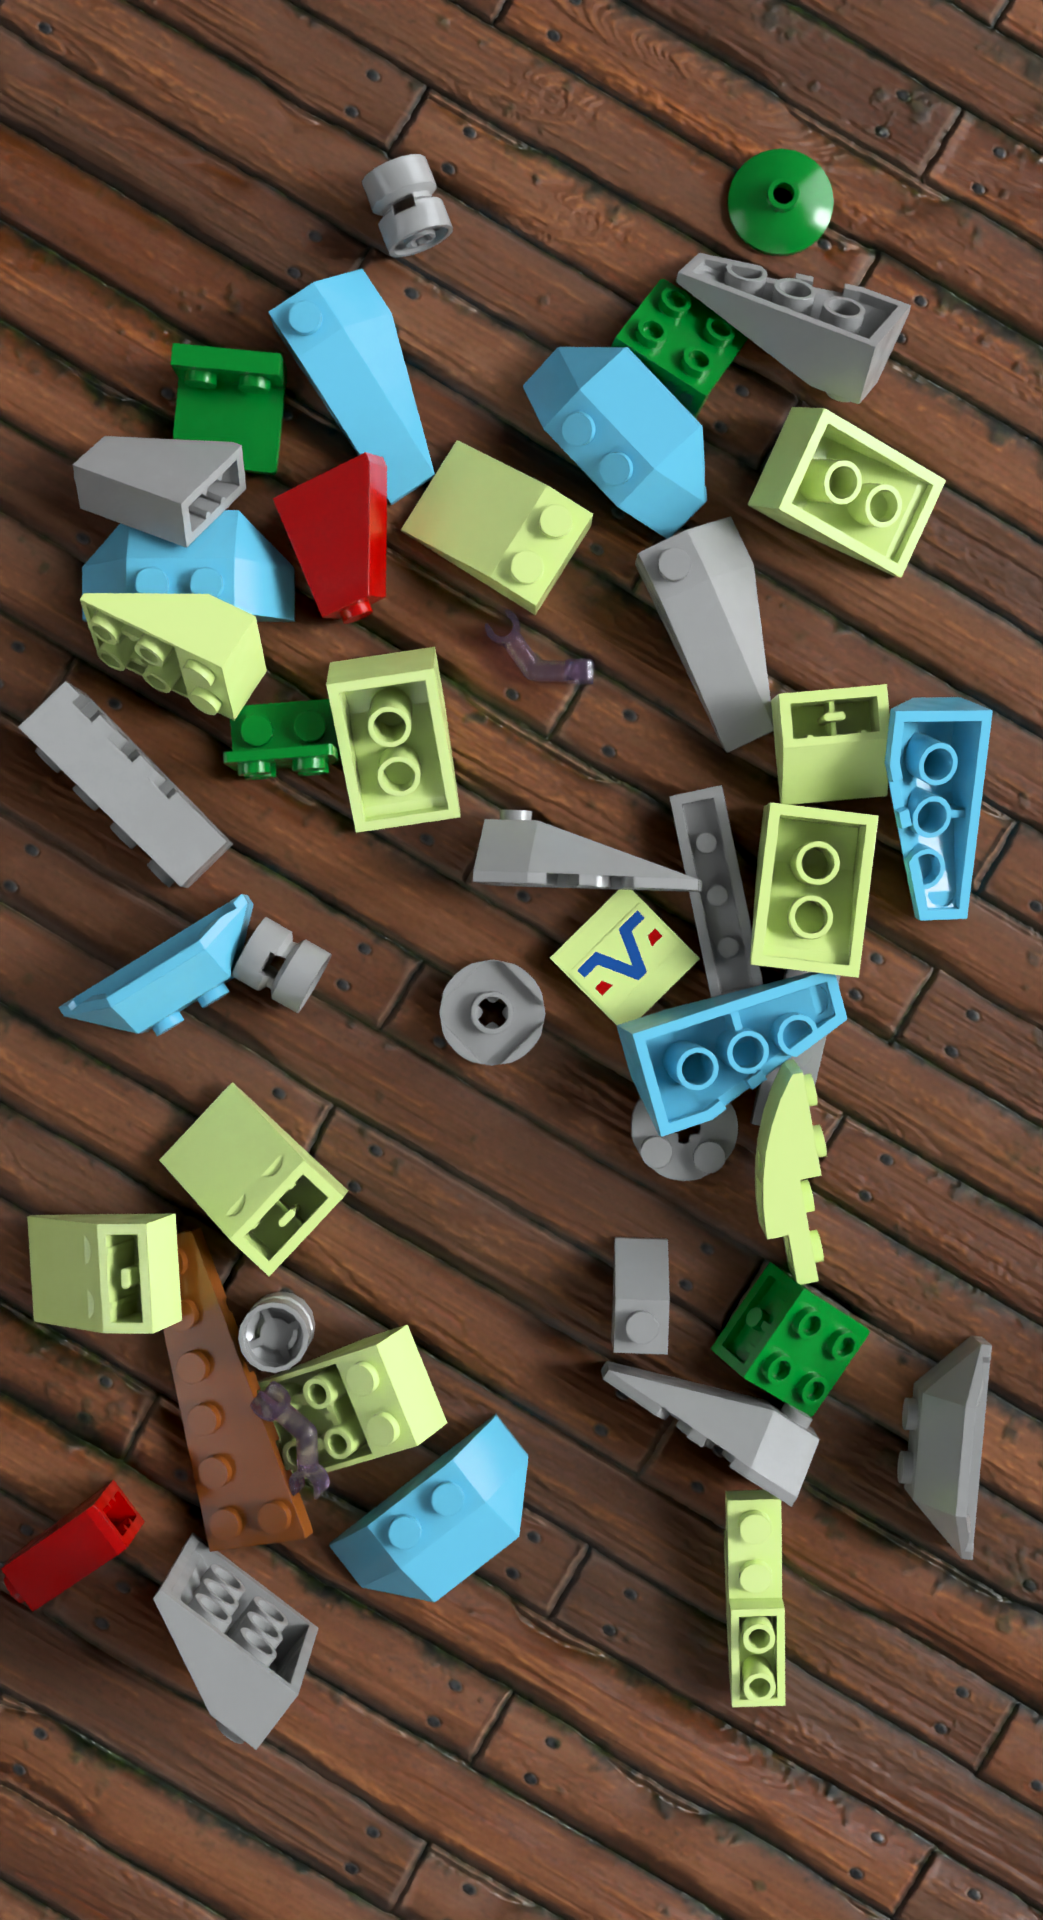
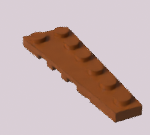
M201 1227L178 1231L177 1245L182 1321L163 1329L209 1551L306 1539L313 1533L310 1519L291 1469H285L277 1448L276 1441L279 1440V1436L273 1420L267 1421L257 1391L261 1388L254 1370L249 1372L244 1356L241 1353L238 1341L239 1329L233 1313L227 1306L226 1294Z

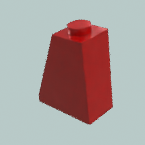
M365 452L272 498L322 618L342 619L344 624H349L373 613L371 605L386 598L387 465L383 457Z
M113 1479L14 1553L1 1568L5 1574V1586L19 1603L26 1602L32 1612H34L126 1550L145 1521Z

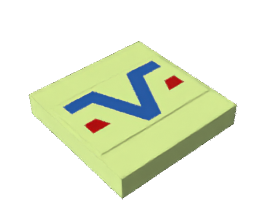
M618 890L550 957L616 1025L641 1018L700 959L633 890Z

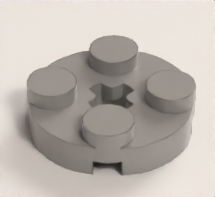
M494 959L472 963L457 972L443 991L439 1011L442 1032L449 1045L460 1056L470 1062L491 1066L512 1063L526 1055L541 1036L546 1014L542 992L531 975L513 963ZM486 998L489 1002L494 1003L500 998L505 1002L507 1006L503 1009L502 1014L507 1020L501 1026L494 1022L489 1023L487 1026L481 1024L479 1018L483 1011L479 1003Z
M640 1097L632 1113L631 1136L644 1163L658 1174L678 1181L697 1180L720 1170L725 1160L732 1153L738 1135L736 1112L731 1103L725 1106L727 1109L713 1120L699 1124L698 1133L690 1134L687 1142H679L676 1132L663 1137L658 1135Z

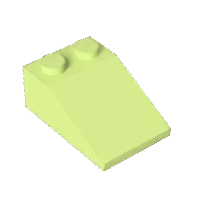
M792 407L748 502V506L789 529L890 575L901 578L946 480L825 408Z
M457 440L401 528V532L536 615L592 525L593 513L550 486Z
M435 647L330 662L326 686L356 833L460 818L461 813L445 701Z
M771 802L764 806L757 858L750 965L859 978L878 815Z

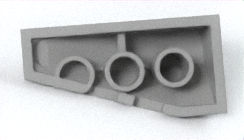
M500 810V820H484L473 869V882L490 886L702 892V881L541 821L532 820V811Z

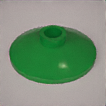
M790 149L767 150L750 158L735 174L728 194V214L738 236L754 250L771 256L794 255L811 247L827 229L833 212V191L824 170L807 155ZM780 188L786 189L791 193L792 200L789 203L781 204L774 199L773 192Z

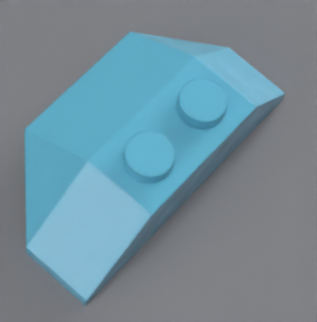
M557 347L523 385L543 429L618 508L666 539L672 537L707 502L702 425L628 347Z
M225 510L187 548L120 523L82 567V595L84 593L210 594L256 616L257 622H295V568L239 510ZM82 608V620L87 622Z
M240 894L58 1008L64 1017L136 1034L145 1033L153 1029L156 1036L167 1032L184 1021L180 1011L196 1001L199 1002L202 1008H205L230 992L225 984L234 979L232 973L243 951L254 905L248 895Z
M495 1414L330 1542L329 1546L362 1588L436 1602L519 1537L528 1454L498 1415Z

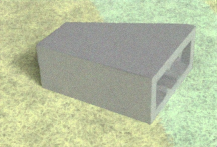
M104 436L73 464L80 509L186 548L246 490L242 445L234 442Z

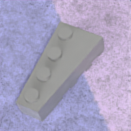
M67 681L60 685L19 726L38 746L35 752L55 772L58 773L62 770L75 782L76 785L72 788L73 791L92 810L96 811L100 807L114 821L109 827L129 848L133 849L138 844L152 858L147 866L168 887L176 882L180 887L189 888L233 845L85 692Z

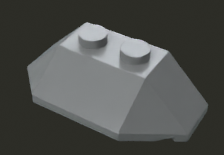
M970 1336L914 1383L913 1397L905 1398L902 1412L903 1429L909 1430L908 1451H900L897 1469L898 1482L905 1484L904 1489L957 1554L962 1559L973 1560L987 1390L992 1345L982 1336Z

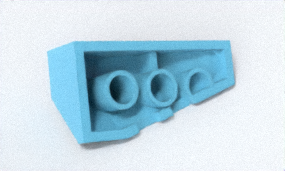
M358 269L315 281L270 310L268 313L276 332L358 456L368 452L384 458L387 465V500L393 505L431 480L435 473L393 316L364 270Z
M961 697L912 698L890 709L885 767L914 915L920 921L967 919L993 710Z
M810 972L665 1009L616 1026L630 1076L658 1135L663 1137L713 1120L727 1109L725 1107L743 1092L749 1088L752 1090L767 1080L765 1076L792 1056L798 1057L845 1022L847 1015L836 975Z

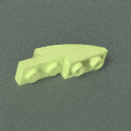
M792 1059L785 1061L781 1065L763 1110L755 1158V1197L759 1224L767 1240L783 1237L789 1270L795 1281L803 1285L819 1281L816 1263L824 1261L818 1231L809 1230L806 1213L815 1211L813 1194L808 1178L822 1176L819 1157L827 1156V1150L820 1124L812 1125L809 1107L818 1104L813 1077L811 1073L803 1075L798 1064Z
M766 1490L725 1491L726 1530H724V1559L732 1707L785 1706V1607L782 1599L781 1500Z

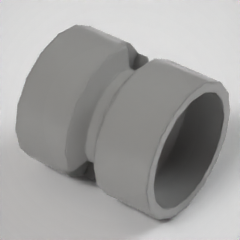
M410 154L389 160L374 168L362 180V185L373 213L383 216L378 225L390 256L406 257L423 252L441 243L453 232V226L443 200L432 196L437 187L425 156Z
M265 917L242 951L233 970L232 977L257 991L266 987L270 988L271 999L299 1013L319 982L332 954L306 939L299 943L293 942L292 931ZM276 955L286 959L279 971L271 966Z
M279 1291L265 1295L254 1304L240 1325L238 1341L241 1353L249 1364L261 1371L277 1373L289 1370L301 1360L314 1337L315 1320L313 1312L305 1300L293 1293Z

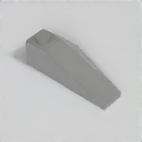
M698 253L678 272L676 283L808 385L825 391L830 398L840 402L860 404L877 384L911 308L909 304L864 287L844 284L842 293L813 287L814 277L796 273L795 279H773L767 277V271L760 265Z
M731 516L687 529L639 552L635 561L636 568L725 753L727 754L773 732L771 698L754 564Z
M605 1362L601 1369L603 1380L655 1416L663 1420H667L669 1415L678 1420L676 1423L677 1428L701 1448L705 1446L712 1449L716 1444L724 1449L721 1454L731 1462L730 1468L792 1507L799 1495L820 1440L814 1429L809 1426L813 1419L808 1414L788 1403H785L781 1409L769 1400L614 1362Z

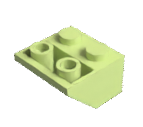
M887 684L782 693L771 700L780 804L797 805L887 796L888 777L885 767V755L890 718Z

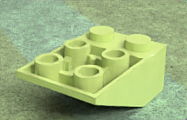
M84 593L80 598L97 655L106 665L118 671H124L125 668L143 676L145 681L158 691L169 693L172 690L188 698L196 708L206 714L216 715L219 713L235 721L267 672L256 616L210 594Z
M233 1082L159 1160L222 1232L268 1276L283 1263L348 1192L337 1179Z
M176 1213L27 1216L34 1322L98 1333L154 1334L182 1321Z
M408 1324L364 1338L258 1381L261 1388L257 1391L267 1421L273 1420L279 1436V1440L276 1441L277 1448L285 1469H291L295 1482L416 1447L447 1424Z

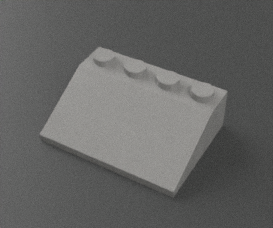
M193 1532L185 1542L153 1599L209 1714L217 1720L216 1725L218 1729L231 1741L238 1744H243L245 1741L257 1750L299 1695L319 1628L219 1551L210 1552L208 1543Z

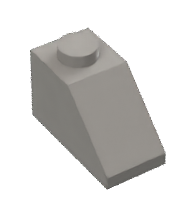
M615 1237L611 1332L613 1352L668 1355L670 1305L668 1239Z

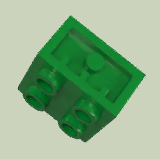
M660 279L615 337L611 347H628L696 419L712 389L743 348L748 337L684 290L676 287L666 279Z
M173 343L171 366L179 378L173 439L222 441L242 445L245 472L275 475L278 471L288 371L281 353Z
M329 699L244 705L235 721L230 719L232 751L223 752V762L238 772L239 776H244L245 780L276 778V769L292 768V771L298 772V776L324 775L330 773L329 765L342 764Z
M769 1262L710 1349L744 1379L811 1417L823 1403L868 1337L870 1331L863 1324L815 1295L805 1286L798 1284L784 1270Z

